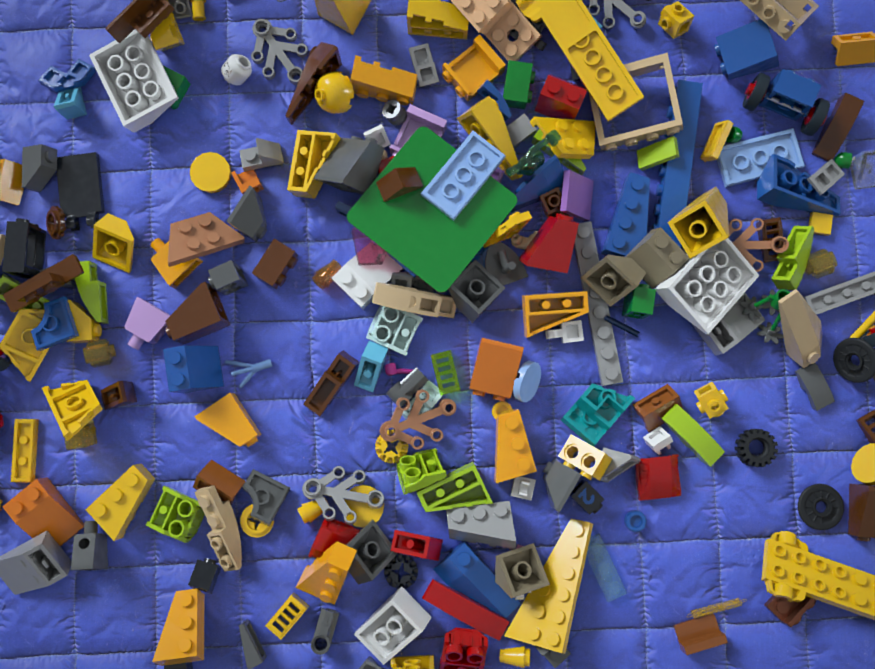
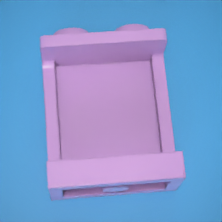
M410 104L407 109L406 121L403 123L394 144L390 146V154L395 156L419 127H427L442 138L447 128V120Z

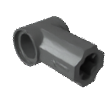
M416 367L401 382H397L386 395L395 404L400 397H405L410 401L414 397L413 394L428 379ZM405 400L400 402L401 408L406 404Z
M329 608L321 609L314 637L311 641V649L314 653L322 655L329 650L340 612ZM324 638L327 641V646L324 648L318 647L316 639Z

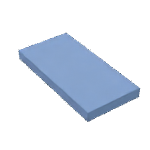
M794 128L723 146L717 163L724 187L758 180L772 154L791 160L796 164L794 168L797 170L804 168L805 165Z
M472 131L422 191L421 196L454 221L502 163L506 155Z

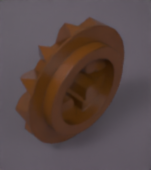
M52 206L46 216L47 231L53 239H61L66 230L65 214H63L62 208Z

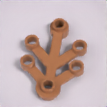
M760 218L751 220L750 226L735 241H732L752 267L755 262L760 263V268L755 270L756 272L761 271L764 264L761 260L752 256L746 249H772L776 253H783L789 247L788 240L783 236H776L769 241H747L757 230H761L764 227V221ZM732 219L729 222V236L734 231L742 228L741 220ZM738 221L739 227L737 229L732 228V222ZM754 221H760L761 226L755 228L753 226ZM780 240L782 242L781 248L775 247L776 241Z
M423 389L418 390L407 419L399 422L403 411L410 407L409 400L405 397H400L396 401V408L391 419L381 425L379 430L380 436L388 442L399 439L410 444L416 450L424 446V440L419 436L412 437L402 432L403 430L411 428L430 436L435 442L441 441L443 432L440 429L430 428L421 423L442 414L445 416L453 415L456 411L455 402L445 398L439 402L438 407L419 414L423 403L429 400V393ZM424 392L426 396L423 400H420L419 395ZM405 400L406 406L401 408L400 402ZM451 404L450 411H446L445 409L446 405ZM389 428L394 429V433L391 435L387 434ZM436 431L439 432L438 438L433 437V434ZM419 439L420 444L418 446H414V441Z

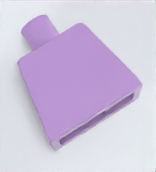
M137 297L124 327L133 333L128 345L139 350L144 341L156 344L166 333L165 328L167 324L165 321L170 315L146 300Z

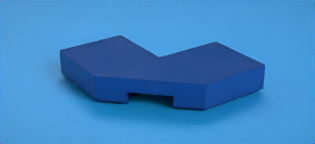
M78 59L67 73L50 66L38 81L41 85L57 93L85 86L97 71L94 66Z

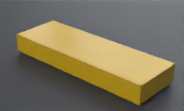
M15 419L11 482L32 483L35 480L39 419Z

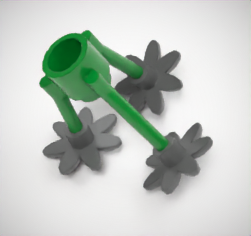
M771 289L770 295H762V300L756 302L755 296L750 300L747 295H744V301L740 302V305L745 308L742 314H749L751 321L754 320L755 316L761 317L758 311L761 308H770L769 314L771 316L776 310L779 312L773 325L768 322L766 327L761 324L758 326L761 331L757 335L765 336V343L771 339L774 344H778V339L784 338L782 334L778 333L781 328L777 327L781 321L778 301L790 293L788 290L781 289L775 293Z

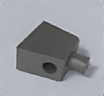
M85 521L84 534H76L74 536L71 570L108 569L107 535L98 533V523L96 521Z

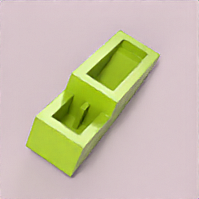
M793 226L787 237L789 247L785 252L778 254L777 259L780 263L771 278L777 289L797 290L810 256L814 235L813 226Z
M80 261L84 273L76 277L75 281L82 301L97 322L109 324L106 283L98 280L97 264L91 261Z
M675 404L661 418L681 442L690 448L704 464L711 467L725 453L719 444L678 404Z

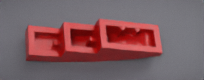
M432 579L422 597L425 601L499 641L509 624L506 618Z

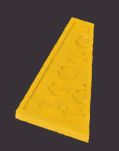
M570 519L543 566L550 585L527 594L506 631L505 637L559 653H566L593 528L591 522Z

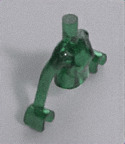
M556 130L550 131L543 140L532 146L517 164L506 169L507 175L511 177L516 173L517 175L527 176L534 174L545 161L544 155L539 149L548 143L552 147L556 146L558 141L561 140L559 133Z

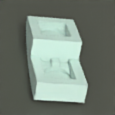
M430 380L421 388L429 393V400L423 403L419 414L431 410L444 395V392ZM424 392L419 395L420 400L425 398ZM416 397L410 401V407L403 411L402 416L407 419Z

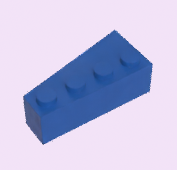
M632 172L625 178L601 254L625 257L647 235L650 178Z

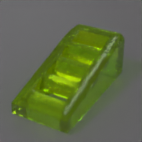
M451 350L430 354L440 395L460 391ZM448 358L446 362L438 364L436 362L437 359ZM450 365V369L439 372L438 368ZM452 373V377L441 380L440 376ZM454 381L455 385L443 388L442 384Z

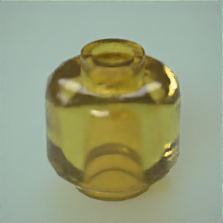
M826 249L810 253L805 269L806 274H811L814 278L819 279L834 273L835 267L838 266L835 255L832 251L828 252Z
M107 339L89 341L86 347L83 348V354L86 364L96 368L110 365L113 361L112 357L116 356L114 344L110 345Z

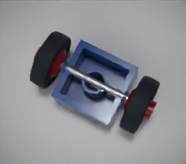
M782 69L771 81L770 76L759 73L745 91L746 96L743 101V107L754 111L759 105L794 121L803 116L801 132L813 136L824 124L830 108V102L822 98L816 100L822 85L816 83L811 78L799 76L792 70Z

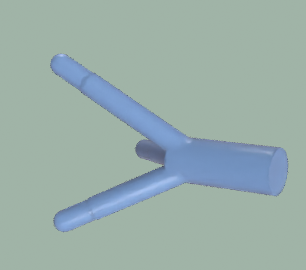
M270 359L256 364L225 361V364L245 367L244 369L231 372L232 376L250 372L241 382L239 388H243L256 372L273 367Z

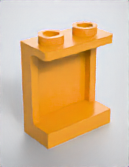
M478 35L473 40L472 46L449 64L445 62L442 65V76L447 83L451 82L454 85L457 95L460 98L464 97L468 102L478 94L477 90L486 80L492 83L502 75L506 64L483 37Z

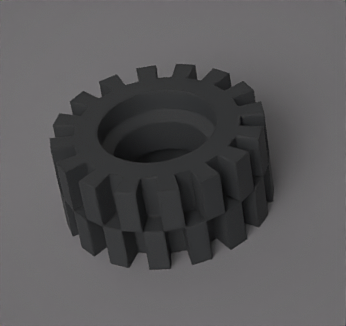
M763 429L743 431L744 433L738 436L740 439L735 441V443H738L737 447L735 446V450H738L736 455L741 458L740 461L753 467L770 465L772 463L771 459L775 460L777 457L774 456V453H778V449H775V446H778V444L773 441L775 437L769 435L770 432L763 431ZM753 440H759L763 444V452L759 456H754L749 451V445Z

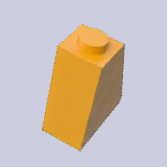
M235 393L227 394L194 416L196 420L239 447L254 445L259 441L257 437L262 435Z

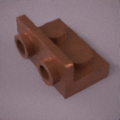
M772 595L764 606L783 624L792 627L801 621L802 615L806 610L811 609L816 604V599L805 596V599L801 602H789L785 597H775Z

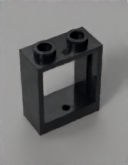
M17 218L16 222L7 221L2 272L25 279H30L41 273L40 270L43 269L46 231L39 228L38 224L30 223V220Z

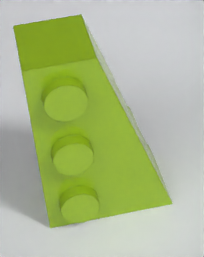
M473 462L446 474L447 477L441 481L416 491L425 512L464 506L470 507L479 504H493Z

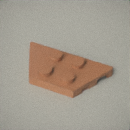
M211 212L171 223L168 266L171 267L243 244L245 238Z

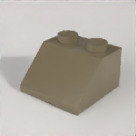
M661 227L652 229L625 256L632 258L646 272L642 280L647 285H650L651 289L673 275L689 259V256Z
M607 255L582 275L581 279L611 307L634 290L646 272L632 258Z

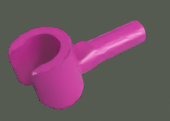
M389 363L384 366L385 372L389 376L409 374L413 370L396 369L395 363Z

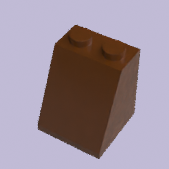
M203 282L165 321L167 324L165 330L168 337L173 339V341L187 344L231 324L216 288L213 289L209 283Z
M849 483L848 534L857 536L856 540L871 541V538H875V485Z

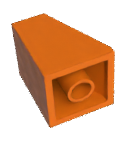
M481 338L469 390H473L472 394L485 397V393L493 395V399L505 402L506 398L510 399L524 347Z

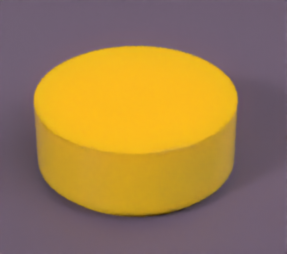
M499 401L492 407V416L496 420L497 414L513 409L508 402Z

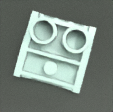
M380 305L369 327L366 338L406 356L410 343L423 318L411 312Z

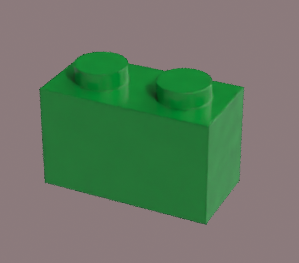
M508 61L503 98L508 107L525 110L527 103H531L533 91L529 90V86L534 83L535 71H532V63Z
M639 284L634 290L624 296L622 316L644 319L653 315L656 289H650V285Z

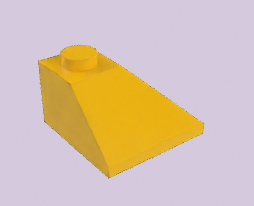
M107 213L94 224L92 257L130 273L132 271L134 247L133 235L127 221Z

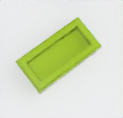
M674 136L636 150L638 166L642 171L679 157L677 138Z

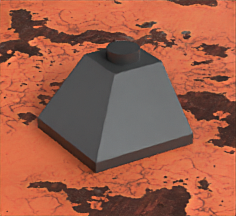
M249 186L227 219V222L235 230L257 242L258 239H262L266 234L267 222L261 197L253 187Z
M474 260L451 285L449 292L457 309L473 323L502 293L505 287L478 261Z
M553 459L552 462L548 461L543 469L545 473L543 480L550 506L560 512L582 474Z
M371 520L347 544V546L357 550L349 572L358 584L372 581L398 554L397 552L390 551L392 544L374 520Z

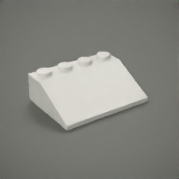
M133 30L121 43L115 40L89 55L123 126L133 133L152 124L179 99L149 36L144 38L136 30Z
M727 238L698 255L689 258L673 275L660 283L655 289L667 305L702 332L709 334L759 277V274Z

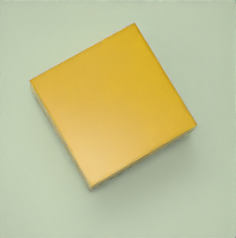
M811 212L808 226L814 227V234L829 236L831 235L833 215Z

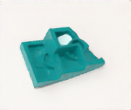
M592 383L563 416L561 421L586 443L594 447L619 416L628 408L635 397L618 394L615 390L604 389L602 386Z

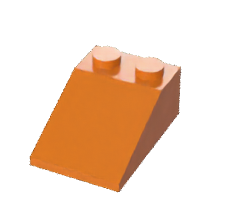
M48 477L35 479L2 506L15 524L30 537L34 538L48 531L60 547L84 528L82 520Z

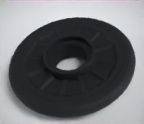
M847 338L836 346L833 354L834 366L843 378L850 382L862 383L870 380L875 375V349L869 343L860 338ZM852 355H856L860 359L858 366L852 363Z
M814 484L807 487L801 493L798 499V513L802 521L812 529L828 530L835 527L842 519L844 503L841 495L833 487L826 484ZM819 501H823L826 506L825 511L822 513L816 510V504Z

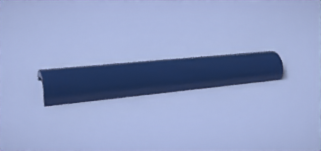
M608 315L604 318L610 324L636 337L640 333Z

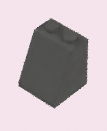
M351 136V139L341 138L315 174L314 179L341 191L364 194L377 177L384 147L378 145L377 140L368 137L365 140L356 136Z

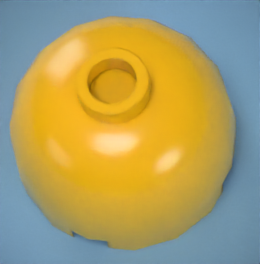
M341 71L324 74L318 79L315 86L314 95L318 105L322 110L331 114L347 112L352 106L349 105L350 99L354 98L353 85L347 75L343 76Z

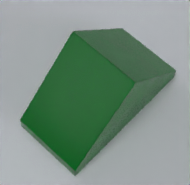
M163 66L179 97L171 105V108L175 110L180 105L191 84L185 76Z

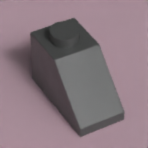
M43 144L23 147L22 188L41 192L57 170V149Z

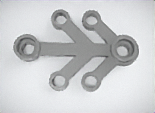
M590 0L588 11L593 17L598 16L600 13L597 0ZM604 0L605 18L603 19V26L605 29L610 30L615 26L612 4L630 18V24L634 29H641L646 24V15L642 11H634L622 0ZM592 7L598 8L596 13L590 12ZM636 16H641L642 20L640 22H635L634 18ZM608 19H611L613 21L612 25L607 26L605 24V22Z
M258 19L252 28L254 35L257 37L254 51L251 53L253 62L261 64L264 61L262 50L266 40L269 50L266 65L262 70L264 77L267 80H272L275 77L274 64L277 56L288 71L289 81L294 85H298L300 78L298 80L293 78L295 75L301 77L303 70L300 67H294L284 51L297 53L299 57L304 58L308 55L307 46L303 43L297 45L276 41L273 36H282L287 41L294 42L297 39V33L294 28L273 27L268 20ZM262 28H266V31L260 32ZM289 33H294V36L288 37L287 35ZM304 48L305 52L300 53L299 50ZM256 55H261L259 59H255ZM271 70L272 74L266 75V72Z
M336 466L332 472L321 479L311 478L303 484L302 491L304 496L308 499L316 500L323 511L324 519L327 521L334 520L336 512L333 507H329L323 495L333 498L344 515L345 523L348 525L354 524L357 516L344 499L368 503L369 507L373 509H378L384 504V495L379 490H373L369 494L347 490L356 483H364L366 476L362 470H356L351 477L334 488L326 487V485L335 479L342 480L345 477V470L341 466ZM340 470L343 473L341 476H336L335 472ZM357 474L363 475L361 480H357L355 477ZM311 487H317L316 492L312 493L309 491ZM378 498L380 501L379 503L374 504L372 503V499ZM327 511L333 512L331 517H327L325 514ZM349 514L354 516V519L351 521L346 519Z

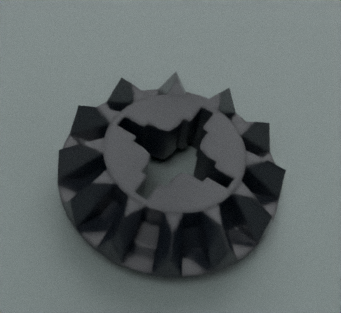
M396 555L384 568L385 579L390 586L399 589L401 586L407 589L417 579L418 567L416 562L407 555ZM402 563H404V571L410 574L403 575L399 581L398 573L392 570H399Z

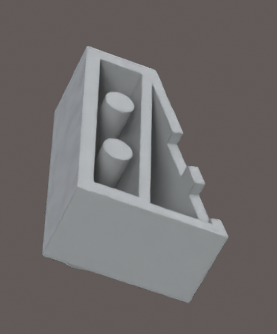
M510 501L473 505L470 507H456L446 510L450 539L471 543L479 542L489 544L492 547H506L509 550L516 549V536Z

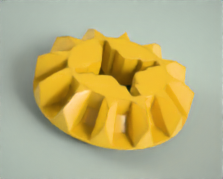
M387 430L388 435L394 433V430ZM380 435L375 443V451L378 457L386 463H397L408 452V443L399 440L395 447L398 454L392 450L384 452L388 445Z
M251 504L241 514V528L251 537H263L271 531L275 522L273 520L270 527L259 523L256 529V522L249 519L253 509V504Z

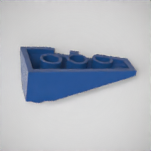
M776 154L770 156L757 182V200L776 207L825 213L834 216L841 214L840 197L828 189L822 195H819L807 180L811 176L807 172L801 173L794 168L796 164L791 160Z
M556 155L534 172L530 182L524 181L515 190L517 204L511 212L539 202L540 195L556 187L562 192L564 170Z
M462 541L433 568L448 586L505 618L522 604L519 600H515V598L511 599L495 582V573L465 541Z

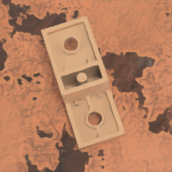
M451 0L479 33L484 34L507 61H518L542 37L511 0ZM512 30L518 31L519 36L516 41L509 40V33Z

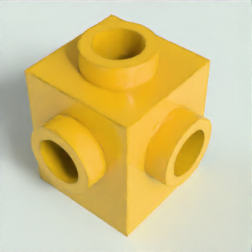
M677 1L662 9L658 25L675 39L688 32L694 15Z
M713 382L694 391L699 400L696 403L702 414L706 412L709 419L719 417L729 409L725 403L728 401L727 396L722 389L718 391Z

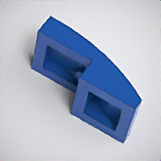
M486 80L477 92L484 98L490 96L491 99H494L499 106L498 109L501 111L504 121H507L512 115L506 101L489 80Z

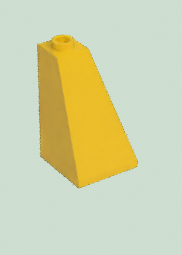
M314 0L320 17L351 35L355 33L371 0Z
M717 186L697 197L667 222L689 258L698 255L729 237L727 202Z

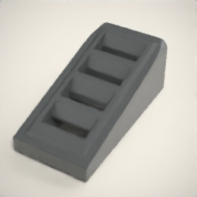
M246 619L239 625L246 666L247 669H252L263 663L267 655L249 619Z

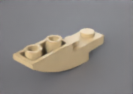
M376 282L372 299L374 304L426 316L454 318L456 304L452 296Z
M215 486L200 488L194 493L212 531L206 534L210 545L214 549L224 572L239 570L242 566L241 540L229 500L221 501Z

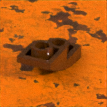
M558 187L539 196L546 218L549 216L556 217V213L568 215L560 211L562 194Z

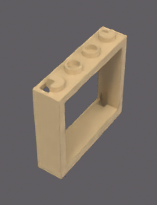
M740 0L785 41L819 7L813 0ZM807 4L812 7L808 12L804 9ZM790 20L794 23L791 27L787 25Z
M668 52L624 64L632 78L664 69L675 120L605 138L599 107L589 93L601 150L608 151L612 149L614 151L618 146H633L641 140L653 141L661 135L673 136L674 133L683 130V122Z

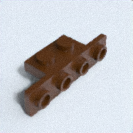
M133 0L105 29L118 43H121L134 29L142 37L146 38L169 16L174 8L166 0Z
M72 254L4 293L3 296L10 311L15 313L82 275L84 270L77 256Z

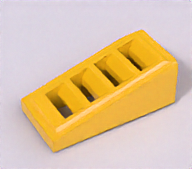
M293 592L265 626L281 640L308 609L309 605ZM290 602L300 610L298 613L289 606ZM284 609H287L295 617L292 619L284 612ZM281 615L289 622V624L286 625L282 620L278 618V616ZM274 621L284 628L282 632L273 625Z

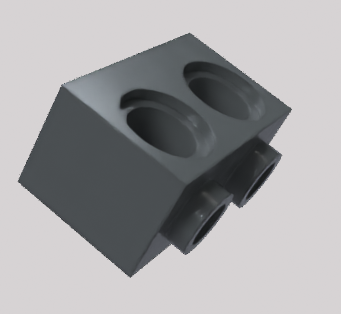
M232 260L208 270L210 274L208 281L213 289L216 288L218 292L224 295L249 286L241 267Z

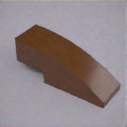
M844 93L838 98L833 112L827 118L812 151L813 155L826 161L835 157L851 130L864 100L848 93Z
M344 350L338 353L303 405L318 416H321L360 362Z

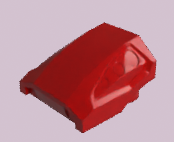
M678 454L641 458V461L635 464L639 501L681 496Z
M324 519L308 556L320 558L335 542L347 545L361 529L337 519L332 521Z
M456 627L447 632L444 638L439 669H484L488 638L476 629Z

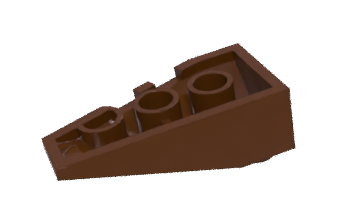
M321 42L318 46H314L311 49L285 115L291 125L315 98V86L318 79L326 73L336 72L342 65L339 50L335 45Z

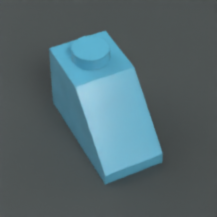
M372 341L368 342L361 356L354 386L374 392L389 348Z

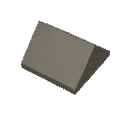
M534 543L496 556L495 582L511 599L550 585Z

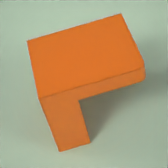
M254 170L237 174L235 171L231 172L243 195L249 186L253 187L257 193L264 189Z

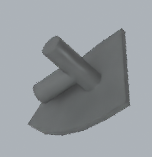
M502 242L488 247L485 269L503 286L528 277L524 265L519 261L520 258L511 248Z

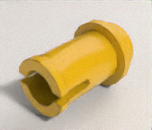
M189 0L192 3V19L194 21L206 20L204 9L206 0Z

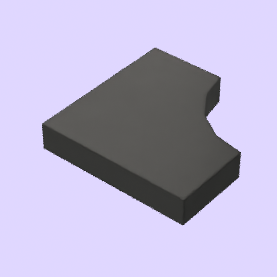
M254 469L242 487L253 501L251 518L270 527L288 495L290 487Z

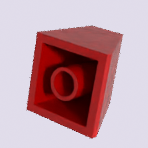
M549 74L539 95L535 111L550 118L575 119L587 89Z
M556 213V217L549 216L521 254L519 261L530 267L568 273L579 223L573 221V217Z

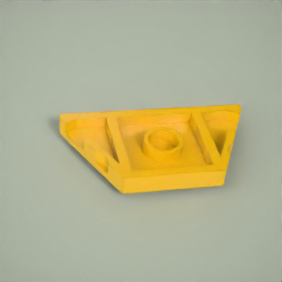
M535 116L530 120L532 127L537 125L544 135L541 138L550 146L557 158L590 159L594 155L595 121Z
M22 308L19 310L0 343V349L11 359V362L29 382H31L49 350L47 348L38 351L31 330L36 328L43 320L44 309Z
M88 380L63 383L61 388L50 389L49 386L42 387L66 441L76 435L103 410Z

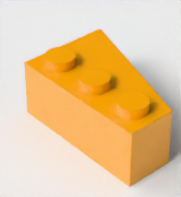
M355 55L351 74L354 94L360 98L373 97L381 102L397 100L403 106L413 105L418 82L417 74L392 67V70L380 67L379 62L374 61L372 65L361 61L362 57Z
M588 291L522 295L524 336L527 338L541 331L589 313Z
M519 409L497 414L495 483L537 472Z
M335 542L320 558L317 557L311 565L305 567L295 588L318 597L325 603L335 605L357 550L340 542Z
M198 588L175 592L152 661L153 663L165 666L204 660L205 594Z

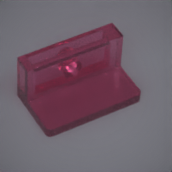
M353 228L352 236L358 265H382L387 252L357 228Z

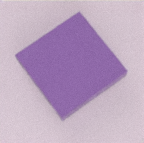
M565 170L560 211L580 220L590 221L594 181L572 170Z

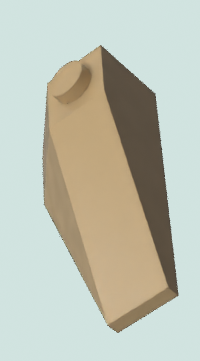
M795 289L780 299L778 305L786 354L801 367L805 368L815 363L821 357L822 325L819 317L800 292Z

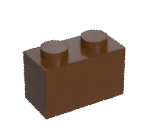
M273 239L252 274L277 289L278 286L281 287L286 281L288 270L295 267L298 261V254L283 243Z

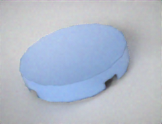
M529 360L519 368L518 373L521 374L519 378L515 379L513 386L514 397L526 403L535 395L541 379L539 363Z

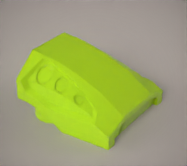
M436 448L415 452L413 455L402 456L399 462L396 463L398 478L404 495L428 487L447 477L446 470H443L438 458Z
M163 486V493L146 526L184 543H189L197 533L205 514L198 500L171 487Z

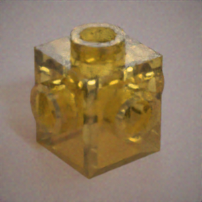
M93 419L70 440L66 441L65 439L66 450L85 448L97 444L96 427Z

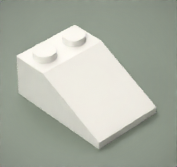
M373 241L349 260L332 277V280L362 310L372 302L376 282L389 284L392 279V273L401 272L404 269Z
M401 586L371 615L354 635L384 665L422 633L432 617Z

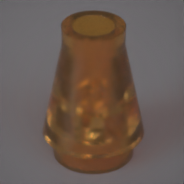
M333 259L330 263L314 272V276L311 279L323 290L325 287L330 286L333 281L332 277L342 267Z

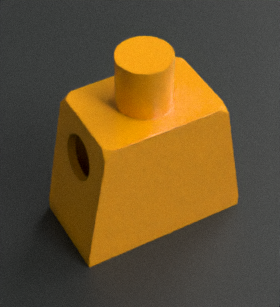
M157 238L150 245L157 252L151 258L152 263L166 283L175 289L203 262L200 258H196L169 267V241L165 244L160 238Z

